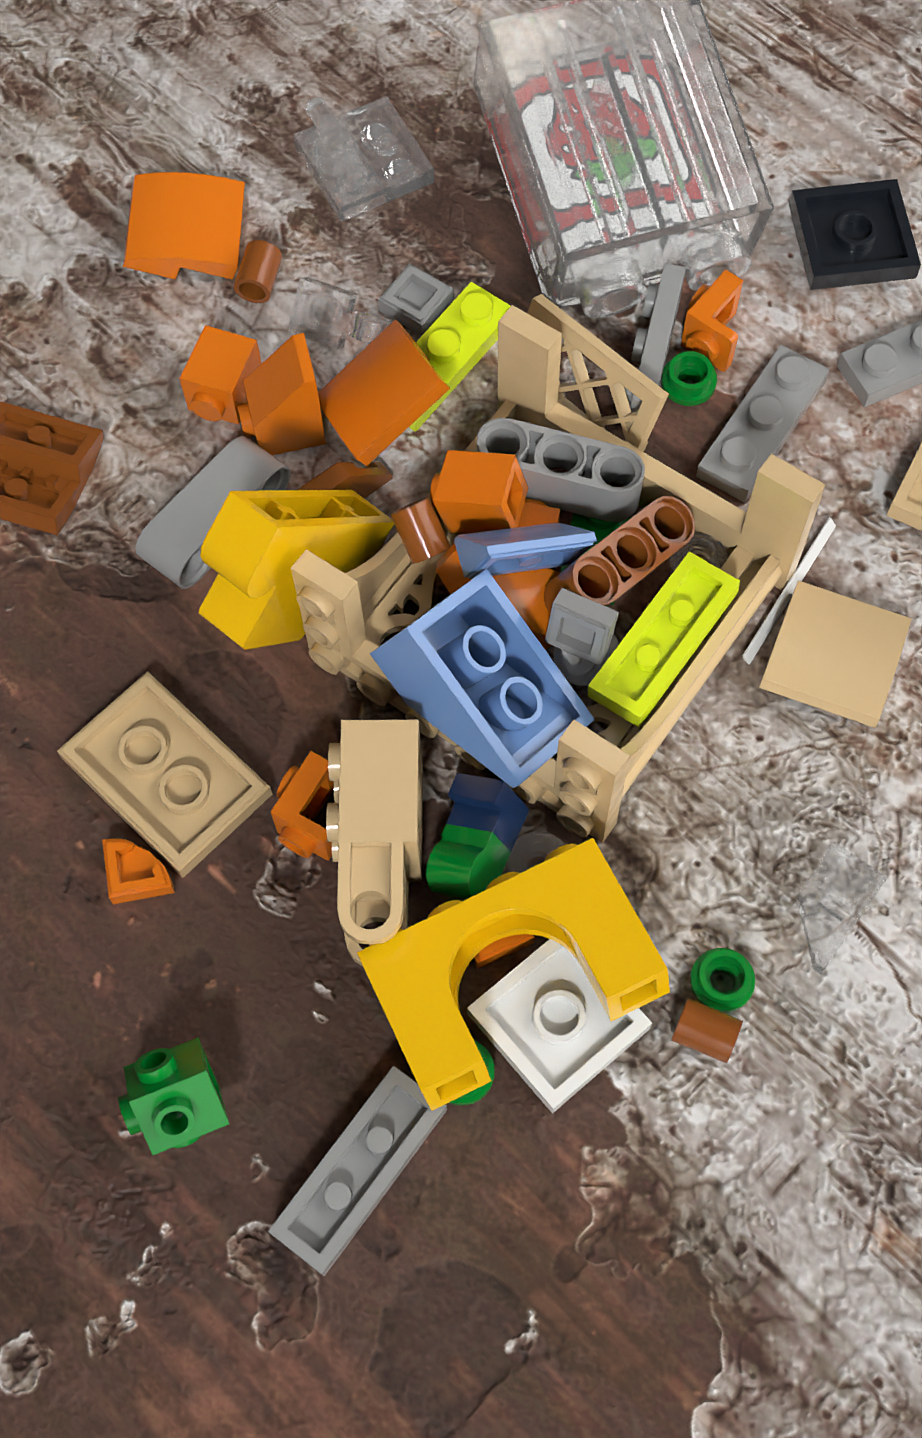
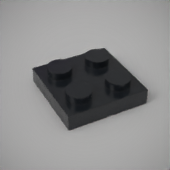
M897 179L792 190L789 207L810 290L917 278L921 262Z

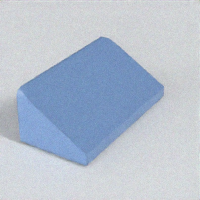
M562 523L457 535L454 539L464 578L469 577V579H473L486 569L492 576L567 566L573 563L597 541L594 532Z

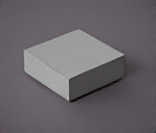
M409 263L378 299L379 312L393 320L396 319L403 326L422 336L454 300L453 288Z
M562 588L552 605L545 642L596 665H601L609 651L619 612Z

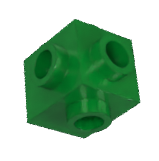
M199 1037L170 1049L158 1048L142 1055L135 1063L123 1067L127 1094L118 1097L120 1111L131 1135L142 1131L152 1155L170 1148L188 1146L197 1141L202 1135L229 1125L220 1086Z

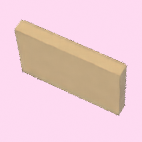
M148 671L57 750L62 760L182 878L273 795L270 786Z

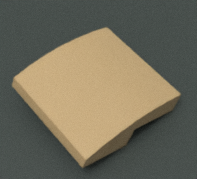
M797 581L759 688L876 728L898 666L912 618Z

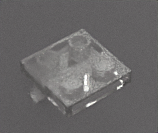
M387 96L337 117L333 116L325 101L320 97L313 98L306 104L305 111L315 126L294 134L295 147L340 222L434 183L433 166Z

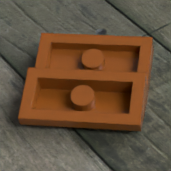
M0 402V519L58 536L75 508L92 472L104 439L103 430Z

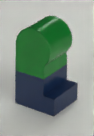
M456 773L448 796L455 804L441 835L443 837L442 841L437 843L430 853L426 877L431 891L466 900L486 890L487 886L494 879L502 875L529 809L503 780Z

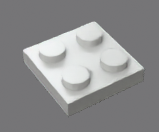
M551 939L467 1007L468 1016L552 1114L643 1036L652 1025V1022L639 1008L610 1021L577 959L565 947Z

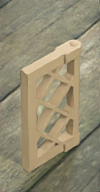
M540 294L534 297L527 314L562 333L564 343L561 344V352L567 351L576 379L575 382L560 384L559 381L558 402L605 429L604 425L621 423L625 442L644 452L648 444V438L669 394L544 295ZM582 354L604 370L606 376L589 379ZM609 385L617 415L601 417L592 387ZM624 387L642 400L637 412H631ZM579 390L586 414L565 398L563 392Z

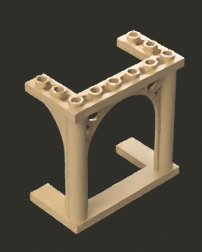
M511 305L498 321L497 412L490 420L511 418L623 446L635 451L641 457L645 466L638 506L644 509L662 496H673L681 500L690 509L694 517L695 532L692 538L728 558L720 569L740 580L737 595L639 728L599 703L586 707L594 717V721L606 723L609 727L596 734L588 727L573 720L558 741L557 761L551 757L519 786L515 788L509 786L520 799L532 804L538 800L555 811L558 821L572 833L581 837H587L590 834L603 843L617 823L621 799L772 588L775 586L783 591L796 571L826 484L771 453L757 473L747 512L741 510L558 402L562 333ZM477 436L465 451L476 452ZM618 482L606 483L612 487H624L623 484ZM434 508L451 547L454 544L455 537L463 533L448 532L437 509ZM397 532L373 557L357 568L343 573L306 549L291 567L297 594L296 599L299 603L303 620V629L309 647V655L312 660L331 674L336 675L341 671L356 681L358 689L372 702L380 706H385L388 702L405 713L406 720H419V731L421 734L429 738H434L436 734L455 746L456 753L463 761L475 769L484 770L486 767L406 705L370 655L371 652L381 646L382 641L387 636L403 630L432 608L434 587L438 578V573L436 572L437 562L447 550L427 560L412 564ZM423 578L422 585H417L418 582ZM408 600H412L419 607V611L415 616L403 614L404 606ZM396 610H398V611H400V612L402 613V614H394V615H393V613H394Z

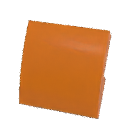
M156 172L134 175L123 267L175 280L180 267L233 280L238 268L245 182L226 177L187 172Z
M396 319L318 392L320 407L354 457L365 466H368L450 389L430 364V359Z

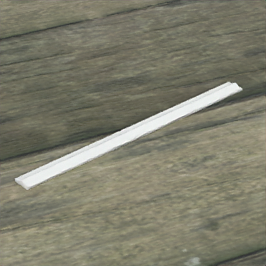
M830 517L742 655L744 661L748 664L752 662L792 598L797 581L802 582L835 529L836 525Z

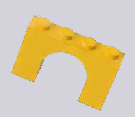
M594 838L579 845L571 843L560 846L549 853L544 862L521 873H505L494 879L487 886L486 890L464 901L451 900L432 910L427 919L404 930L399 929L395 936L385 943L371 944L369 947L357 952L431 1111L492 1081L484 1060L459 1011L458 991L464 971L471 960L482 949L499 939L513 935L529 934L551 939L565 947L579 962L610 1021L670 993L668 968Z

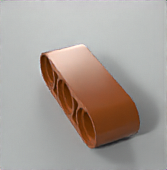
M662 496L654 500L550 580L544 591V602L549 614H551L553 602L562 588L606 607L691 540L695 532V521L690 509L681 500L673 496Z

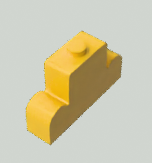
M353 490L230 491L201 546L200 557L202 561L215 570L218 575L201 604L198 613L244 650L298 641L305 635L291 571L294 563L307 549L343 573L349 572L365 563L379 551L394 522Z

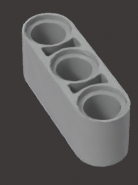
M511 418L490 420L481 427L477 434L476 452L516 455L529 487L526 499H535L545 503L548 507L559 508L560 510L608 522L626 520L635 513L638 507L645 466L641 457L631 449ZM563 468L568 472L557 473L549 469ZM618 482L623 484L624 487H612L606 483Z
M239 436L233 439L146 525L137 540L136 554L181 589H187L195 585L211 569L200 557L201 546L229 492L285 490L291 476L289 467L249 438Z

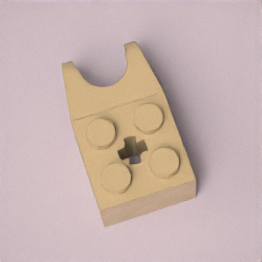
M341 720L340 743H329L328 771L329 780L334 781L335 803L327 804V841L332 842L333 862H338L337 910L340 925L344 930L349 954L361 966L363 965L357 952L363 949L359 944H383L393 938L399 929L404 930L408 928L409 883L422 882L423 762L419 720ZM371 922L384 923L383 925L375 929L363 928L365 925Z

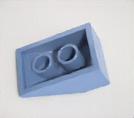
M487 569L370 653L406 705L512 788L523 783L557 753L558 741L573 720H576L585 727L595 720Z

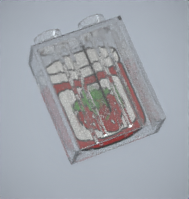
M571 0L480 23L473 85L542 293L546 298L559 308L581 303L586 316L602 318L626 311L641 302L648 292L646 286L649 283L660 282L664 263L686 267L685 278L689 288L692 290H698L703 284L711 286L725 269L740 277L750 268L752 264L750 257L774 209V205L700 0Z

